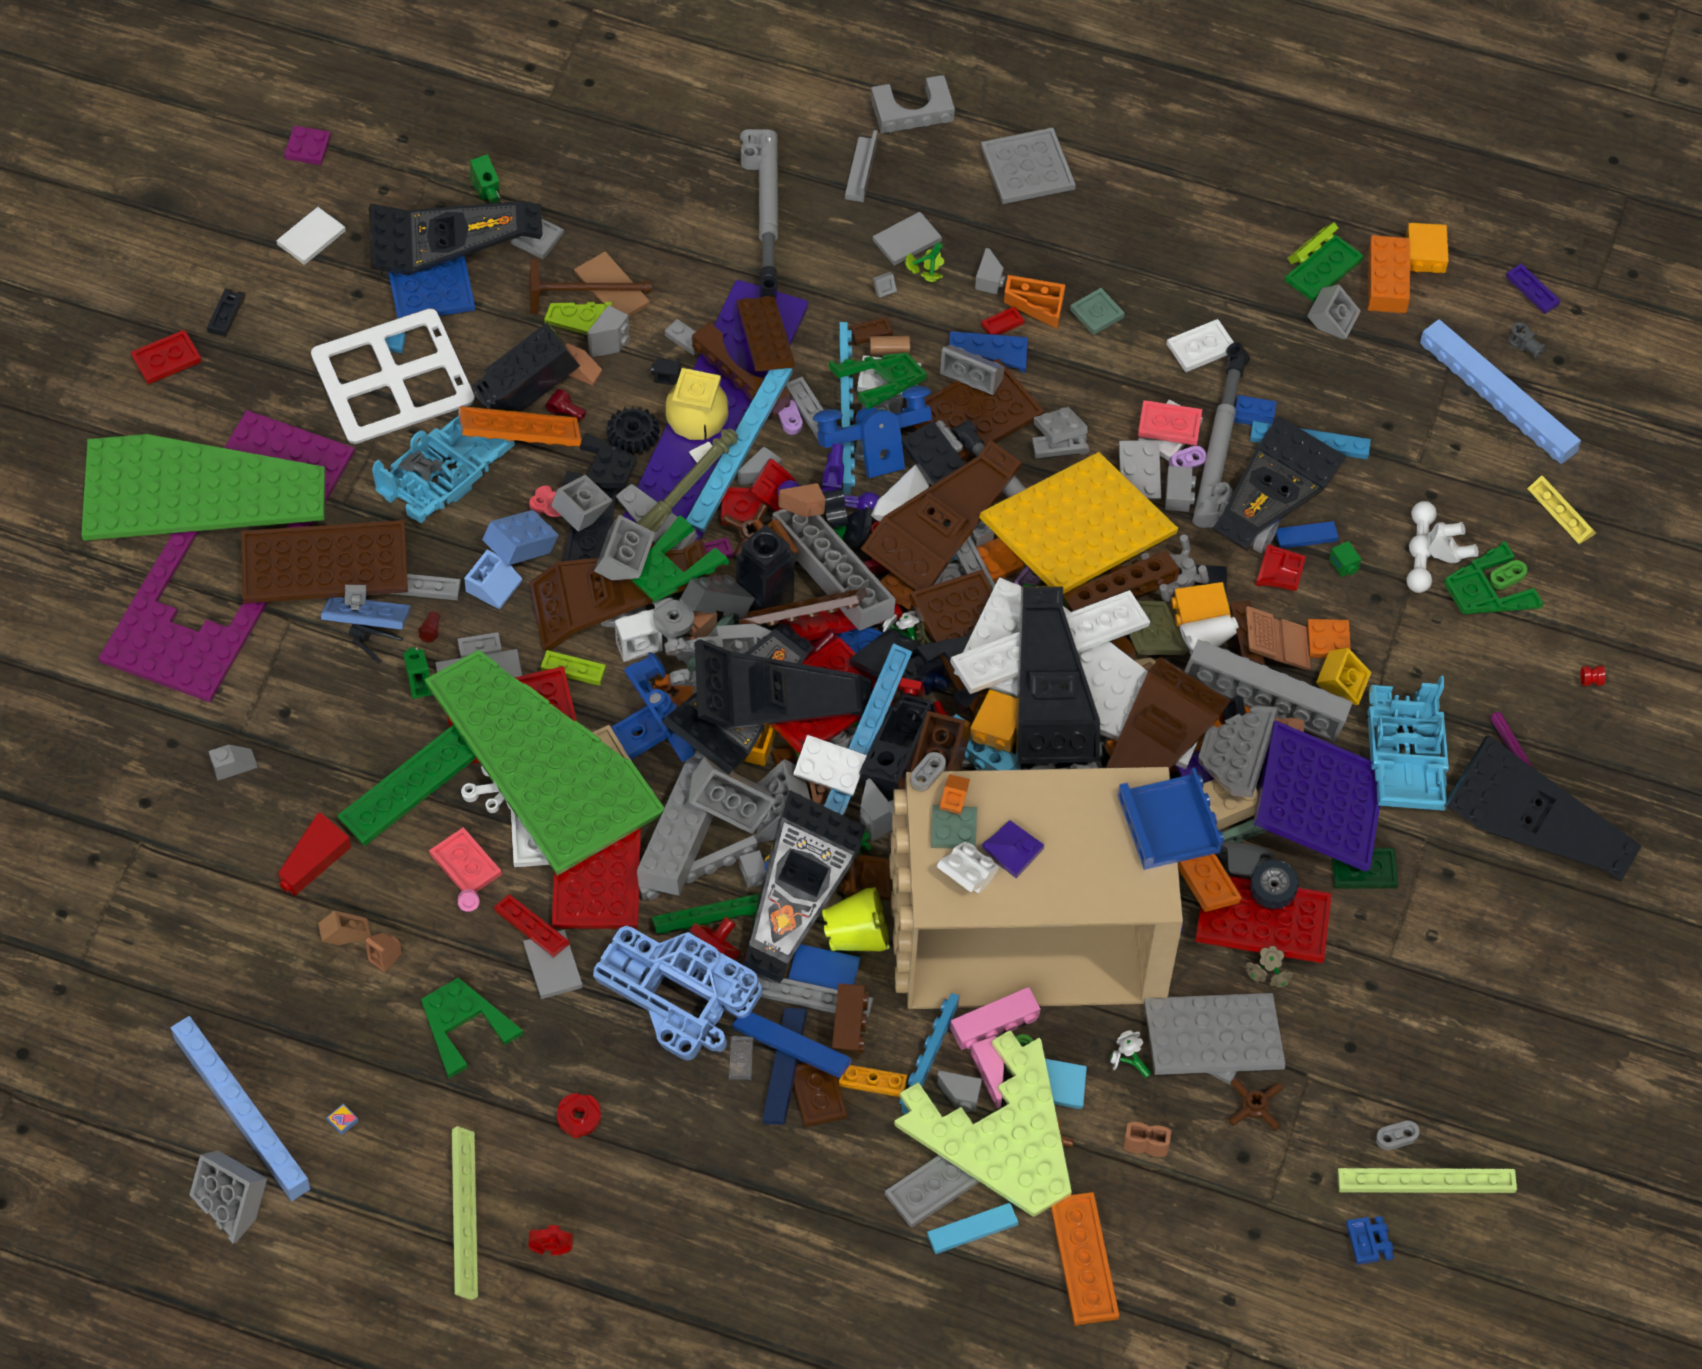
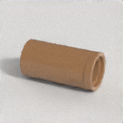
M870 336V356L908 353L910 355L909 336Z

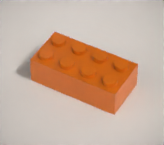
M1371 235L1368 248V311L1407 313L1410 300V238Z

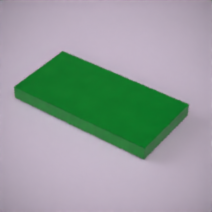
M1335 234L1320 249L1311 254L1308 259L1285 276L1284 281L1314 303L1322 288L1334 286L1364 260V255Z

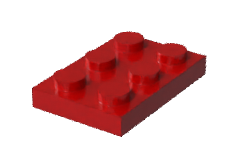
M185 330L130 352L147 385L202 362L198 351Z

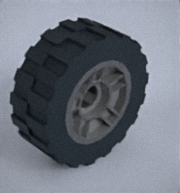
M1280 860L1262 862L1260 866L1256 867L1251 878L1250 892H1252L1253 899L1259 905L1261 904L1265 908L1274 910L1288 906L1291 901L1293 902L1299 884L1297 873L1295 874L1294 869L1289 864L1283 863ZM1274 882L1277 887H1272L1271 883Z

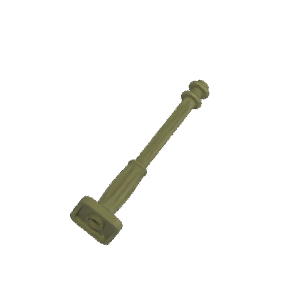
M731 428L728 430L723 429L721 431L722 437L720 439H713L711 449L663 501H658L637 524L656 533L667 517L671 515L672 508L722 453L728 454V447L731 444H737V433Z

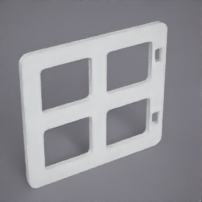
M426 309L318 345L311 351L312 359L345 436L351 444H358L458 410L460 406H469L474 402L473 391L438 313L434 309ZM421 326H426L438 352L402 365H396L385 339ZM439 328L442 336L435 337L433 330ZM370 344L382 371L346 384H340L329 358ZM441 367L445 368L456 391V395L418 408L414 407L403 381ZM460 377L464 385L457 386L454 379ZM385 386L390 387L400 409V414L362 427L358 426L347 400Z

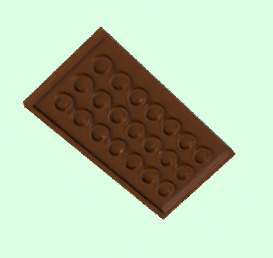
M404 520L241 531L244 604L345 597V585H366V595L408 592Z
M978 570L911 592L909 598L932 642L935 643L972 635L993 589L983 570ZM941 656L940 658L958 692L966 688L960 677L954 674L955 670L947 659ZM983 689L969 706L968 711L973 721L989 690L992 689Z

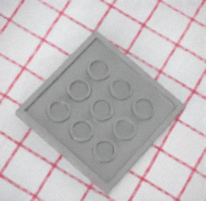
M1054 128L981 142L982 152L1002 204L1075 189L1076 184Z

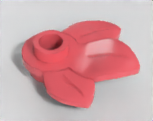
M546 485L539 487L535 491V495L529 500L530 509L538 514L545 513L550 517L561 516L551 506L556 491L552 492L551 487Z

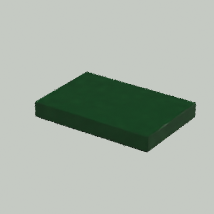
M1373 848L1371 867L1367 872L1331 857L1334 889L1398 888L1395 848Z

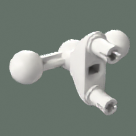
M1421 501L1415 504L1411 515L1413 521L1417 524V534L1409 543V550L1412 556L1415 557L1414 569L1408 573L1406 581L1410 590L1415 593H1422L1427 591L1432 584L1431 574L1426 570L1428 557L1432 555L1433 558H1438L1448 563H1458L1461 559L1478 557L1479 552L1476 544L1459 546L1452 536L1465 535L1463 522L1455 524L1436 523L1432 531L1429 532V525L1435 521L1437 516L1436 508L1428 501Z

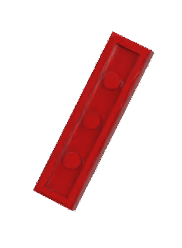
M510 894L494 906L496 913L553 958L569 945L568 939Z

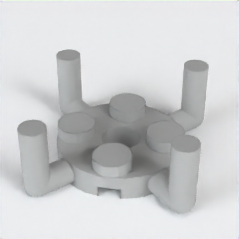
M1185 534L1180 536L1181 554H1170L1182 573L1178 575L1177 581L1167 585L1162 584L1159 587L1162 599L1165 602L1170 601L1175 589L1191 587L1195 582L1203 584L1209 582L1206 566H1199V574H1197L1194 560L1188 557L1191 547L1188 536ZM1148 553L1142 554V561L1150 558Z

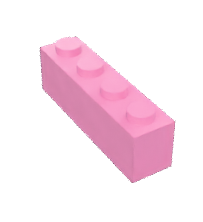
M1027 987L951 1020L950 1030L960 1050L966 1048L970 1050L972 1044L993 1036L998 1037L999 1034L1011 1030L1012 1032L1024 1023L1031 1024L1035 1022L1039 1017L1040 1007L1030 988Z

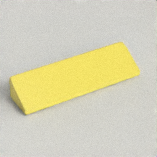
M1542 475L1527 488L1578 544L1596 534Z

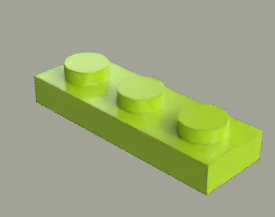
M1335 222L1323 227L1287 258L1288 261L1293 264L1295 262L1302 263L1308 259V254L1311 251L1314 253L1322 247L1320 243L1323 241L1327 242L1334 237L1333 233L1338 229Z
M548 650L541 664V671L564 666L566 678L598 686L601 685L606 671V665Z

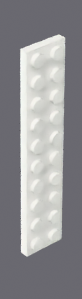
M1130 590L1065 614L1078 653L1148 627L1150 624V620ZM1020 632L951 657L950 662L970 694L1018 676Z

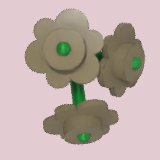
M1271 946L1269 949L1263 948L1260 951V965L1253 964L1252 962L1246 964L1248 975L1257 982H1265L1267 973L1263 970L1264 967L1268 971L1274 970L1276 975L1271 977L1270 986H1275L1276 988L1286 986L1291 981L1290 978L1293 977L1292 972L1286 973L1283 971L1280 973L1278 967L1282 965L1281 960L1284 958V954L1282 951L1277 950L1275 946Z

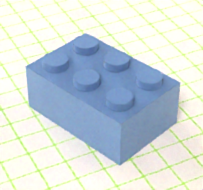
M530 510L490 521L482 540L507 565L550 554L559 535L538 513Z

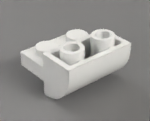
M967 842L954 847L952 853L940 859L936 866L968 891H975L977 893H980L988 886L1000 868L994 863L993 859L984 856L974 845Z

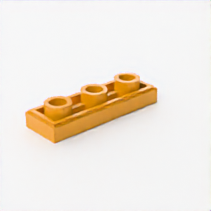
M850 1065L841 1076L839 1086L900 1097V1093L905 1091L907 1075Z

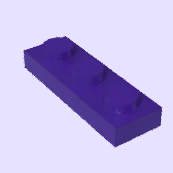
M1522 263L1507 272L1506 278L1544 314L1559 306L1560 300Z

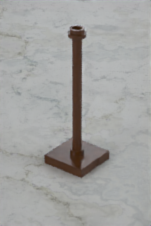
M530 259L529 287L531 314H538L539 293H543V291H644V294L651 293V281H647V279H644V283H543V281H539L538 259Z

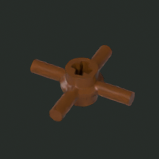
M761 503L754 518L744 522L725 514L722 521L737 528L742 539L733 555L734 557L742 552L741 544L757 532L752 522L758 518L760 521L762 520L768 509L767 505ZM750 528L754 529V533L752 532V534H748L747 532L748 530H750Z
M1237 1078L1233 1079L1230 1084L1244 1099L1242 1102L1243 1109L1228 1119L1230 1125L1235 1126L1247 1116L1252 1118L1261 1116L1274 1131L1278 1130L1281 1124L1267 1110L1269 1108L1268 1100L1283 1090L1282 1085L1277 1082L1264 1093L1261 1091L1250 1092Z

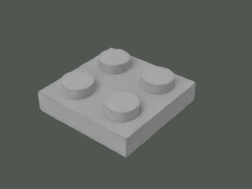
M1069 407L1034 417V425L1052 444L1086 434L1088 426Z

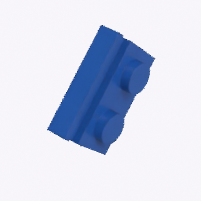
M1238 395L1234 422L1252 425L1253 421L1273 424L1277 401Z

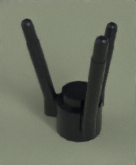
M353 624L349 631V635L354 638L353 643L359 645L378 663L381 662V659L362 643L363 640L367 641L370 635L373 634L403 641V638L377 630L367 625Z

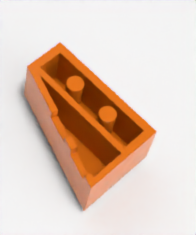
M1008 275L1004 303L1011 307L1015 306L1017 310L1058 329L1065 296V284Z

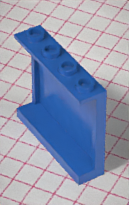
M1195 767L1191 769V774L1188 776L1131 789L1128 783L1119 784L1117 796L1144 870L1220 853L1221 845L1224 843L1223 833L1217 829L1216 814L1210 810L1209 795L1204 793L1203 779L1201 775L1197 774Z

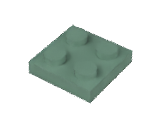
M1102 288L1070 305L1071 312L1093 335L1120 321L1125 315Z
M933 805L931 848L954 849V847L963 842L970 843L976 847L977 807L963 806L961 815L940 810V805Z

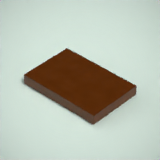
M807 1063L797 1064L793 1087L804 1127L846 1119L847 1111L837 1077Z

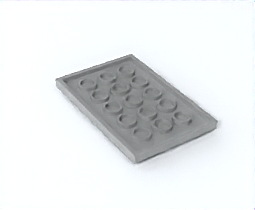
M1273 993L1144 998V1009L1155 1075L1285 1069V1059Z

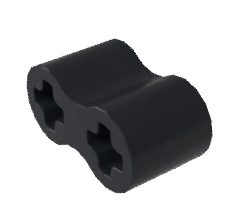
M842 488L822 492L825 497L824 516L826 523L831 528L848 526Z

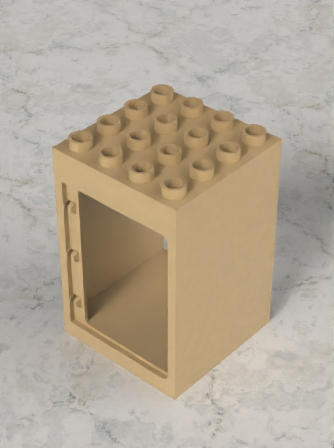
M1169 767L944 771L933 785L925 791L914 789L910 782L912 772H906L905 789H894L893 833H891L889 866L890 879H893L891 910L892 917L895 920V929H893L894 955H896L897 967H895L896 993H907L908 1009L941 1008L944 999H949L951 993L959 995L958 1008H981L1027 987L1030 988L1039 1006L1144 1004V998L1168 997L1183 923L1178 864L1173 863L1147 870L1143 869L1117 795L1119 784L1128 783L1131 789L1170 780ZM949 774L970 779L963 806L977 807L976 849L984 856L993 859L982 848V844L998 832L1009 820L1044 844L1042 852L1017 879L993 859L994 863L1000 868L992 881L980 893L970 892L936 867L940 859L950 855L953 849L931 848L933 805H940Z

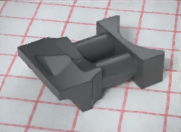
M417 451L415 454L411 453L398 467L411 472L415 470L422 474V479L429 481L431 472L441 471L442 462L437 459L432 462L424 458L421 451Z

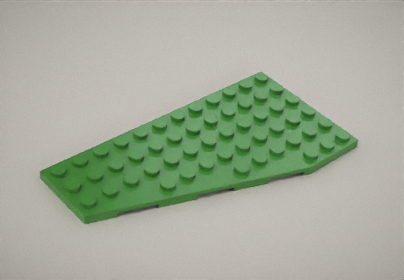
M149 434L88 439L81 536L84 541L325 520L326 470L323 466Z
M480 650L425 679V684L557 876L662 815L665 808L632 761L628 758L625 759L611 749L598 736L550 704V701L528 685L518 681Z

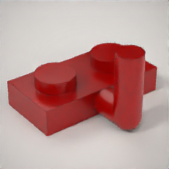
M901 678L897 690H902L904 694L924 698L925 689L922 682Z

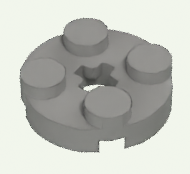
M666 598L655 606L653 624L660 633L670 639H674L687 633L694 625V610L681 599L679 601L673 600V598ZM669 615H678L676 620H671Z

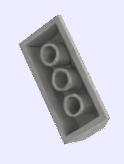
M706 758L702 759L692 774L689 803L751 834L755 832L776 801L766 788L734 772L727 774Z

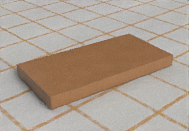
M606 251L574 269V274L582 283H633ZM590 291L601 304L612 302L613 308L628 314L629 317L650 306V301L641 291Z

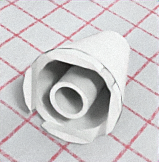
M1229 615L1184 623L1179 628L1190 650L1189 652L1192 654L1198 639L1219 647L1237 634L1236 629L1239 626L1234 617L1230 618Z

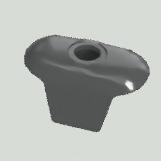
M1224 841L1221 845L1220 853L1215 854L1218 859L1224 862V868L1228 876L1250 880L1258 865L1260 866L1262 862L1274 859V855L1265 847Z

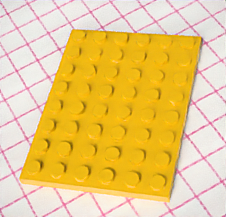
M1100 452L982 511L979 517L1048 586H1062L1063 594L1177 534L1178 527Z

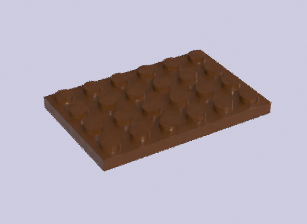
M998 358L992 362H997L1004 366V377L994 395L956 381L925 398V404L930 406L932 420L910 426L916 431L933 421L936 423L941 420L951 430L961 423L971 420L977 429V434L982 438L984 446H986L990 440L996 443L1034 422V417L1044 414V410ZM964 445L962 447L963 450L958 453L963 461L975 455L971 454Z

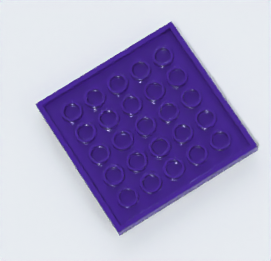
M1275 720L1266 752L1253 825L1367 872L1371 867L1380 810L1377 799L1375 770L1371 769L1372 762Z

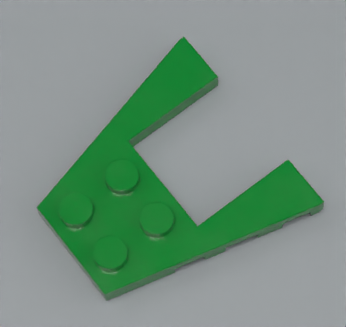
M908 353L883 355L882 359H874L872 356L865 357L864 361L855 362L853 359H844V363L837 364L834 361H829V369L838 378L873 369L887 383L883 386L858 392V400L867 409L888 400L909 387L915 386L926 380L927 373Z
M681 515L678 516L649 551L640 577L630 579L654 603L678 591V587L685 583L688 584L691 579L705 573L708 575L715 571L714 568L722 564L726 566L730 563L728 558L715 547L688 570L683 572L664 555L694 531L692 525Z
M1506 541L1502 542L1497 548L1489 550L1483 557L1473 560L1467 567H1462L1445 578L1443 583L1462 614L1540 609L1543 607L1544 603L1535 588L1499 599L1484 575L1483 570L1514 560L1515 556Z
M459 978L421 999L448 1079L465 1070L467 1063L446 1034L481 1013L504 1046L523 1035L521 1028Z

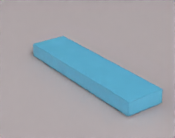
M1008 1203L928 1231L927 1236L935 1254L1017 1226L1019 1222L1011 1204Z

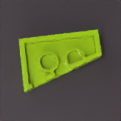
M587 302V304L551 303L544 321L549 325L588 335V331L607 306L612 307L613 304L612 302H605V304H595V302Z

